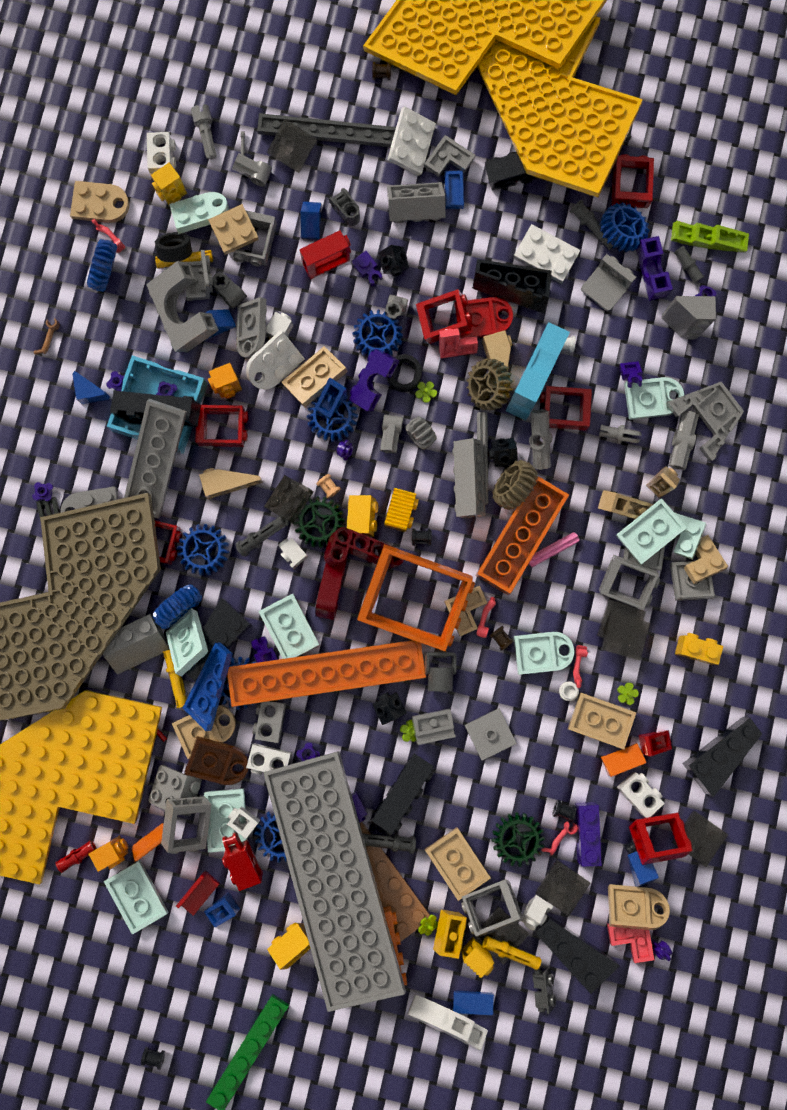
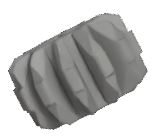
M422 417L413 418L406 425V431L410 439L423 450L427 447L429 448L437 439L432 427Z

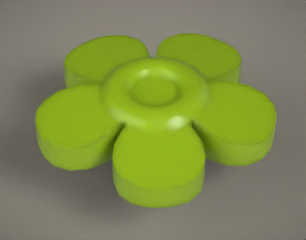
M423 382L418 384L419 390L415 393L418 399L423 397V402L428 403L431 400L430 397L435 398L437 396V391L433 389L434 384L432 382H427L426 386Z
M627 682L625 687L622 685L618 687L617 692L620 693L618 696L619 702L624 703L626 701L628 705L634 703L633 697H638L639 692L637 689H633L634 685Z
M407 720L406 725H401L400 731L405 733L402 739L405 742H415L416 736L412 720Z
M430 915L428 919L426 917L423 918L418 932L426 936L431 935L432 931L438 926L436 916Z

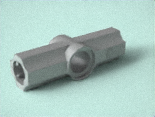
M542 409L531 411L532 435L529 438V444L533 452V467L540 470L548 469L551 467L550 443L553 438L549 431V411Z
M684 411L681 414L678 429L675 431L672 439L673 450L669 466L673 469L685 470L687 467L690 451L693 449L696 441L695 430L699 417L696 412Z

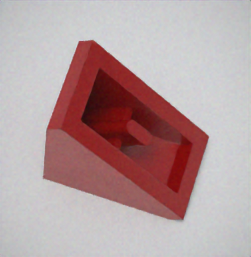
M669 730L638 735L643 755L654 756L672 750Z

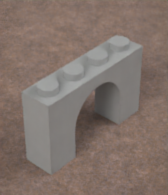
M181 261L175 262L146 285L174 351L187 353L219 330L211 313L199 312L185 323L178 317L176 302L179 294L197 280L190 263Z

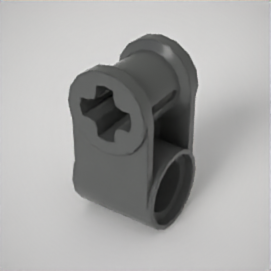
M342 188L341 192L336 196L328 198L332 208L347 225L355 226L360 222L359 206L345 188ZM351 212L356 213L353 216L348 215Z
M220 272L212 277L215 291L233 310L247 297L244 291L226 274Z

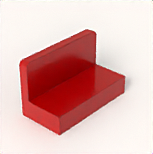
M205 870L176 907L179 909L182 906L194 916L220 882Z

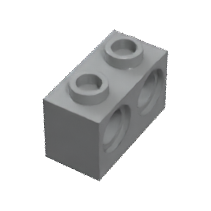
M267 701L257 704L256 715H259L258 723H254L252 734H255L256 740L280 742L286 703ZM269 705L275 708V715L272 717L268 716L265 711ZM264 725H269L272 728L270 736L263 734L262 728Z

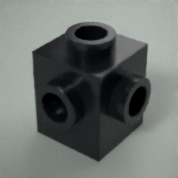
M390 245L379 252L383 274L397 277L409 268L404 247Z
M501 438L491 441V449H488L489 459L493 460L495 467L513 465L515 461H518L517 446L514 438Z
M388 692L378 697L379 701L372 704L382 725L394 721L407 713L397 692L391 695Z

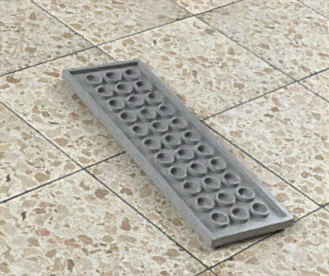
M333 752L263 772L327 1011L330 1012L404 995L406 989L340 752Z

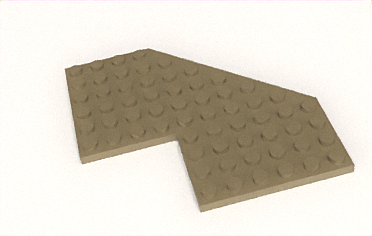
M144 493L40 517L48 592L0 602V721L65 709L160 572L161 566L151 494Z

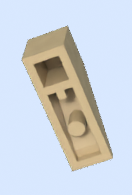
M505 330L484 336L482 345L487 359H496L504 362V366L508 367L512 346L511 337L506 335Z
M666 466L646 486L658 498H661L674 490L680 479L677 477L678 475L675 470Z
M214 468L206 469L203 471V474H199L205 497L208 499L263 483L261 477L257 475L220 469L215 470Z
M603 490L598 509L636 519L654 504Z

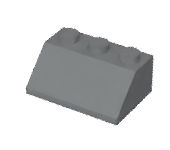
M442 182L387 186L390 221L402 223L404 220L419 222L423 219L437 221L445 218V193Z
M676 296L662 314V319L680 337L697 339L716 320L715 296Z
M149 614L121 627L103 655L118 675L170 649L161 627L155 622L153 614Z

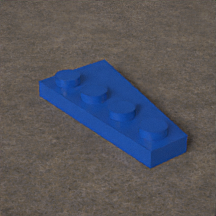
M221 643L214 644L183 706V709L205 731L212 730L233 655Z

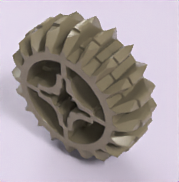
M484 359L471 366L472 371L468 372L470 378L466 380L469 382V386L466 388L469 389L467 396L472 397L471 402L475 403V407L491 411L499 409L503 404L508 403L507 398L511 397L509 391L513 390L510 384L514 382L510 380L512 373L507 372L509 367L504 366V362L496 359Z
M523 460L515 461L497 479V483L494 485L495 489L492 492V498L497 505L504 509L510 510L515 509L516 506L519 507L530 496L531 491L534 490L533 487L537 484L538 472L529 462L527 463Z

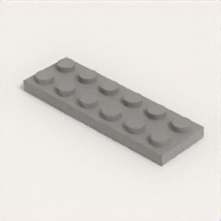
M148 399L124 498L144 493L151 494L154 518L159 519L187 411Z

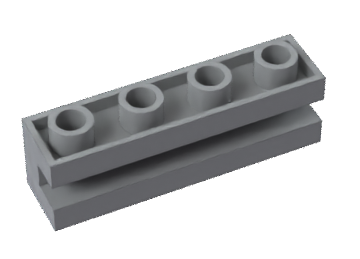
M475 438L453 441L454 493L456 497L454 508L456 517L465 519L472 518V516L485 517L483 441Z

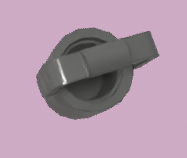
M434 650V652H427L425 654V674H428V691H453V674H456L455 653L447 652V650L446 652ZM429 656H434L435 658L451 656V668H429Z

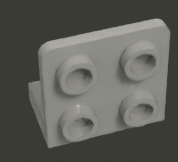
M201 250V261L187 262L190 263L197 279L185 288L187 301L210 299L209 292H213L209 255L205 256V250Z
M606 254L596 270L582 285L581 291L604 310L610 311L632 285L636 276L629 268H624L619 264L615 257Z
M160 765L149 796V803L166 810L167 799L197 797L202 779L188 776L165 765Z

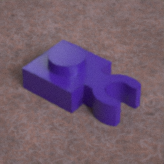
M367 251L351 261V264L362 278L366 275L368 276L370 285H375L372 279L375 276L382 280L381 272L375 270L377 268L376 262Z
M639 361L620 363V373L623 381L627 380L628 388H632V383H637L639 387H642L643 372Z
M265 636L251 641L252 647L258 652L254 655L257 663L278 660L273 648L268 649V642Z

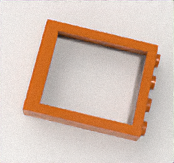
M384 544L357 620L446 652L447 646L451 647L454 636L452 633L454 628L458 629L461 618H459V615L467 607L468 600H466L468 593H472L475 582H472V575ZM392 556L462 581L441 637L372 612Z

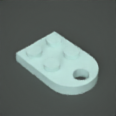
M208 192L169 204L178 234L210 225L208 219L229 210L226 198L217 192Z
M668 377L642 380V387H639L637 383H632V388H628L627 381L624 383L629 420L671 415L673 413L666 405L668 401L672 400L669 396L670 391L677 392L678 398L684 396L682 386L676 380Z
M547 632L513 636L518 675L562 670L573 660V643L563 633ZM561 645H566L569 648V653L566 656H562L559 653Z

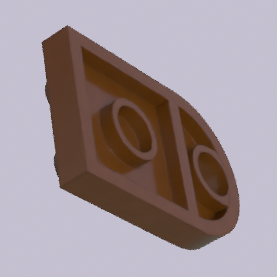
M197 736L184 774L223 785H233L240 782L248 772V768H246L248 758L245 752L236 746ZM236 764L243 766V769L238 772L232 768Z

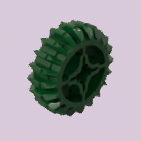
M316 496V502L313 503V500L309 498L310 504L308 506L305 502H302L304 509L297 508L301 515H294V518L299 521L293 522V525L300 526L295 529V532H302L299 539L302 540L306 537L304 542L306 545L312 541L311 546L314 548L316 542H319V548H323L322 542H326L327 545L331 534L344 527L339 525V523H344L345 519L339 518L344 514L343 511L336 512L340 508L339 505L332 507L334 504L333 500H330L327 504V497H324L323 501L320 502L319 496ZM317 508L328 509L332 514L321 515ZM309 511H312V520L304 525L305 516ZM315 514H317L318 518H320L321 520L324 519V521L322 522L323 531L318 526V524L316 526L314 525L317 522ZM335 519L334 528L327 535L326 525ZM317 529L322 537L311 536L306 531Z
M515 812V818H512V815L508 813L507 817L509 820L506 821L501 817L503 825L501 826L499 823H496L495 826L499 831H492L494 835L498 836L491 839L493 843H498L493 846V849L500 850L497 853L498 857L504 855L502 860L504 863L510 859L511 866H514L515 861H517L518 867L522 866V861L528 866L529 858L535 862L536 858L533 855L535 853L538 856L541 855V852L537 849L544 848V845L539 843V841L545 840L544 836H539L544 831L542 828H538L540 825L538 821L533 823L534 817L530 816L527 819V814L523 813L520 818L519 813ZM516 824L527 825L532 831L520 832ZM511 827L510 837L503 841L505 831ZM516 833H517L520 837L523 836V838L520 839V841H521V842H520L521 847H520V845L515 841V840H516ZM534 837L531 848L526 852L525 845L527 841ZM508 846L510 848L517 847L520 854H511L504 848Z

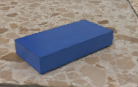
M445 171V209H464L463 171Z
M454 991V1012L459 1014L493 1015L494 994L492 992Z

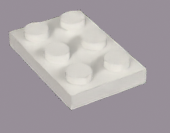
M404 106L399 115L387 160L417 176L421 175L436 123Z
M531 224L513 258L529 267L552 270L551 279L562 284L580 250Z

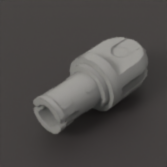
M601 425L600 430L602 431L599 432V437L616 439L615 441L619 444L622 441L639 443L641 439L623 436V433L642 436L640 431L625 429V425H620L618 428Z

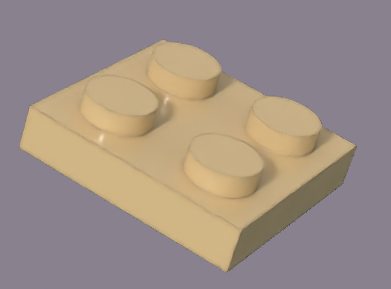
M243 204L208 219L224 255L259 240Z

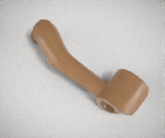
M55 318V324L52 326L49 320H46V325L49 329L42 349L34 350L35 355L48 352L53 333L60 327V323Z

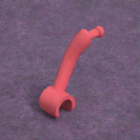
M96 219L92 220L96 230L106 233L114 241L113 243L117 245L118 254L126 248L108 227L98 224Z
M494 597L490 598V601L483 609L480 624L477 627V636L487 637L489 627H485V622L489 611L496 605Z
M578 645L575 650L576 659L573 677L577 688H580L582 683L579 672L581 657L586 658L588 654L587 647Z
M566 821L564 829L554 839L551 848L544 847L541 851L549 852L550 855H553L567 833L575 834L578 827L575 822L572 828L569 829V822Z

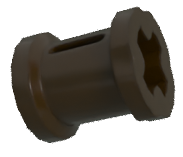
M373 62L372 80L376 78L391 80V63L376 64V62Z
M503 626L489 635L500 646V651L514 642V639H510L503 630Z

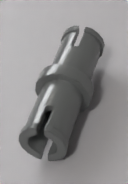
M685 246L680 247L674 252L683 266V271L686 270L694 284L704 278V275H702L695 264L696 260L691 258Z

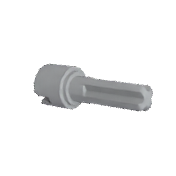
M203 104V111L200 112L199 106L196 105L191 108L194 125L199 128L206 158L212 160L217 155L210 130V124L212 123L210 109L208 105Z

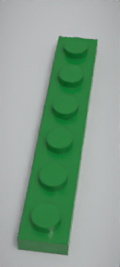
M274 994L271 995L208 1096L206 1103L217 1110L226 1109L283 1017L289 1004Z

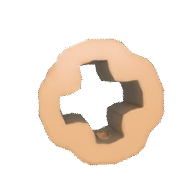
M330 474L325 475L316 483L326 493L327 499H330L341 490L332 481Z

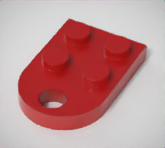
M498 297L468 300L466 309L472 316L473 323H470L472 330L461 333L460 339L476 336L477 338H482L504 330L507 331L513 320V311L509 303ZM455 302L454 306L457 323H460L461 318L457 302ZM505 311L508 313V318L501 319L498 313Z

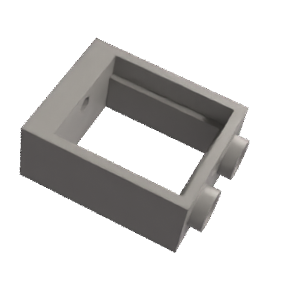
M246 210L254 227L268 230L263 254L261 256L235 250L229 253L230 258L236 262H250L254 266H267L277 226L276 218Z
M613 554L599 587V592L644 610L645 606H649L651 603L653 588H657L660 582L659 574L656 570ZM621 564L649 575L639 599L611 589Z
M205 796L167 799L161 841L167 853L177 854L182 851L196 852L206 849L212 804ZM200 813L197 837L174 840L177 815Z
M502 880L462 896V909L465 914H468L470 922H468L469 929L476 937H482L524 920L509 880ZM501 890L511 918L482 929L473 901Z

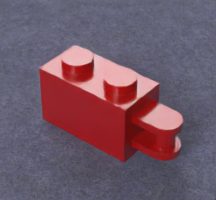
M233 833L228 838L227 836L223 837L222 841L225 852L222 862L224 867L230 871L233 885H236L238 890L241 891L260 884L263 872L248 840L241 842L237 833Z

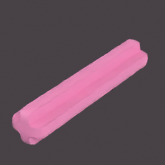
M573 532L536 552L529 565L534 567L580 541L578 535Z

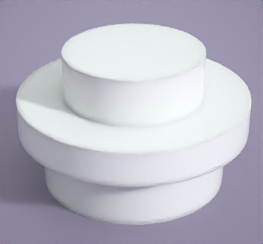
M564 682L559 688V694L562 699L572 701L577 698L579 689L573 682Z

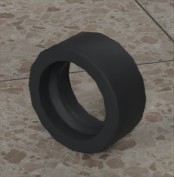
M178 232L167 233L155 240L157 257L161 261H182L193 253L190 237L187 234H178Z
M407 354L394 357L399 360L398 364L408 363L413 366L415 377L412 382L401 384L392 375L391 378H387L389 385L394 390L402 393L414 390L422 377V368L419 361Z

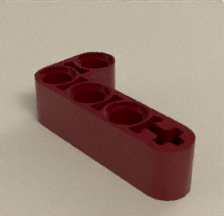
M341 527L331 534L324 554V560L328 565L336 566L344 561L347 553L377 564L385 543L351 529ZM338 534L343 536L344 542L339 540ZM356 541L361 544V549L356 546ZM373 548L378 551V556L374 554ZM332 552L337 553L338 560L333 557ZM392 556L388 569L401 565L404 560Z
M332 552L333 557L338 560L337 553ZM347 553L345 560L336 566H330L325 563L316 601L315 617L335 620L338 598L349 553Z

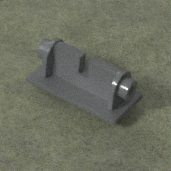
M550 967L544 972L539 968L534 970L533 973L534 988L541 989V991L534 992L535 1005L539 1012H544L547 1009V1014H550L556 1006V996L552 990L554 975L551 974Z

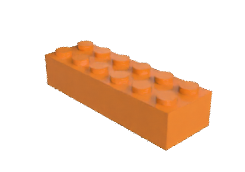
M539 476L536 480L537 484L533 487L534 490L531 491L530 496L525 499V502H522L519 507L516 506L475 575L506 595H510L569 496V494Z

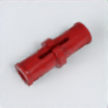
M90 840L80 848L71 850L70 854L55 863L57 869L63 873L71 866L80 864L83 859L89 856V853L97 849L95 844Z

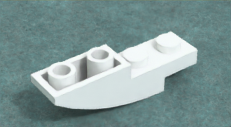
M414 995L407 1015L477 1050H482L488 1032L487 1029L475 1024V1021L457 1012Z

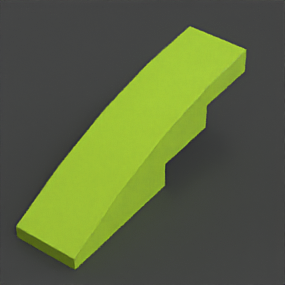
M680 221L674 222L672 226L671 241L722 251L747 252L749 233L721 225L711 227L701 223L691 225Z

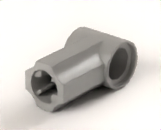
M238 153L232 167L233 170L249 177L251 182L261 187L266 185L272 171V167L263 161L256 162Z
M390 294L385 312L393 319L399 315H405L408 299Z
M384 414L380 451L391 454L397 452L403 417Z

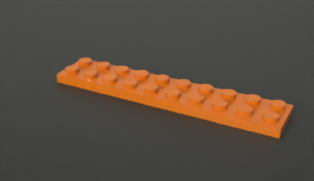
M414 640L231 666L227 673L232 707L426 678L422 646L420 642Z

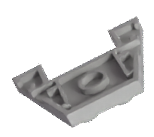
M722 382L666 403L675 417L681 415L692 406L712 432L713 437L700 447V450L709 461L715 459L716 453L725 443L724 440L729 432H732L744 412Z

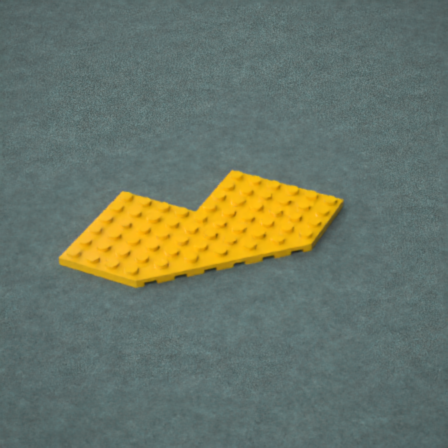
M396 0L365 42L363 48L365 52L457 95L495 40L560 69L607 0Z
M595 17L560 69L495 40L477 65V68L526 173L599 197L643 99L574 78L600 24V17Z
M85 690L72 698L65 709L50 712L0 744V876L39 885L42 883L60 807L132 824L136 823L163 707Z

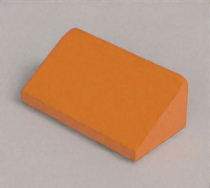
M637 743L601 757L607 775L610 777L647 763Z
M164 823L160 824L132 846L135 862L161 844Z

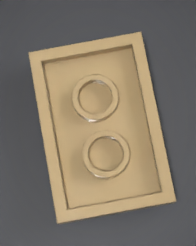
M324 346L281 383L305 408L321 395L329 378L338 381L348 370Z
M580 692L568 729L625 749L636 712Z
M458 827L425 849L458 901L462 899V896L469 894L491 879Z

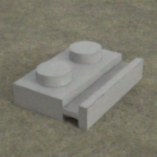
M451 709L412 716L417 745L456 737Z

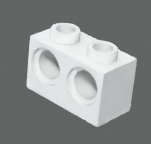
M169 132L147 133V166L150 175L169 162L176 169V159L173 157V151H176V144Z
M254 743L252 744L246 768L251 769L250 772L262 775V772L276 769L274 767V760L276 759L282 760L284 766L289 765L292 752ZM257 754L264 757V764L258 765L255 762Z
M632 772L617 788L644 818H649L665 804L661 800L663 796L656 788L651 789L648 785L649 780L642 773ZM637 781L639 789L633 792L631 785ZM651 796L652 804L645 806V799Z

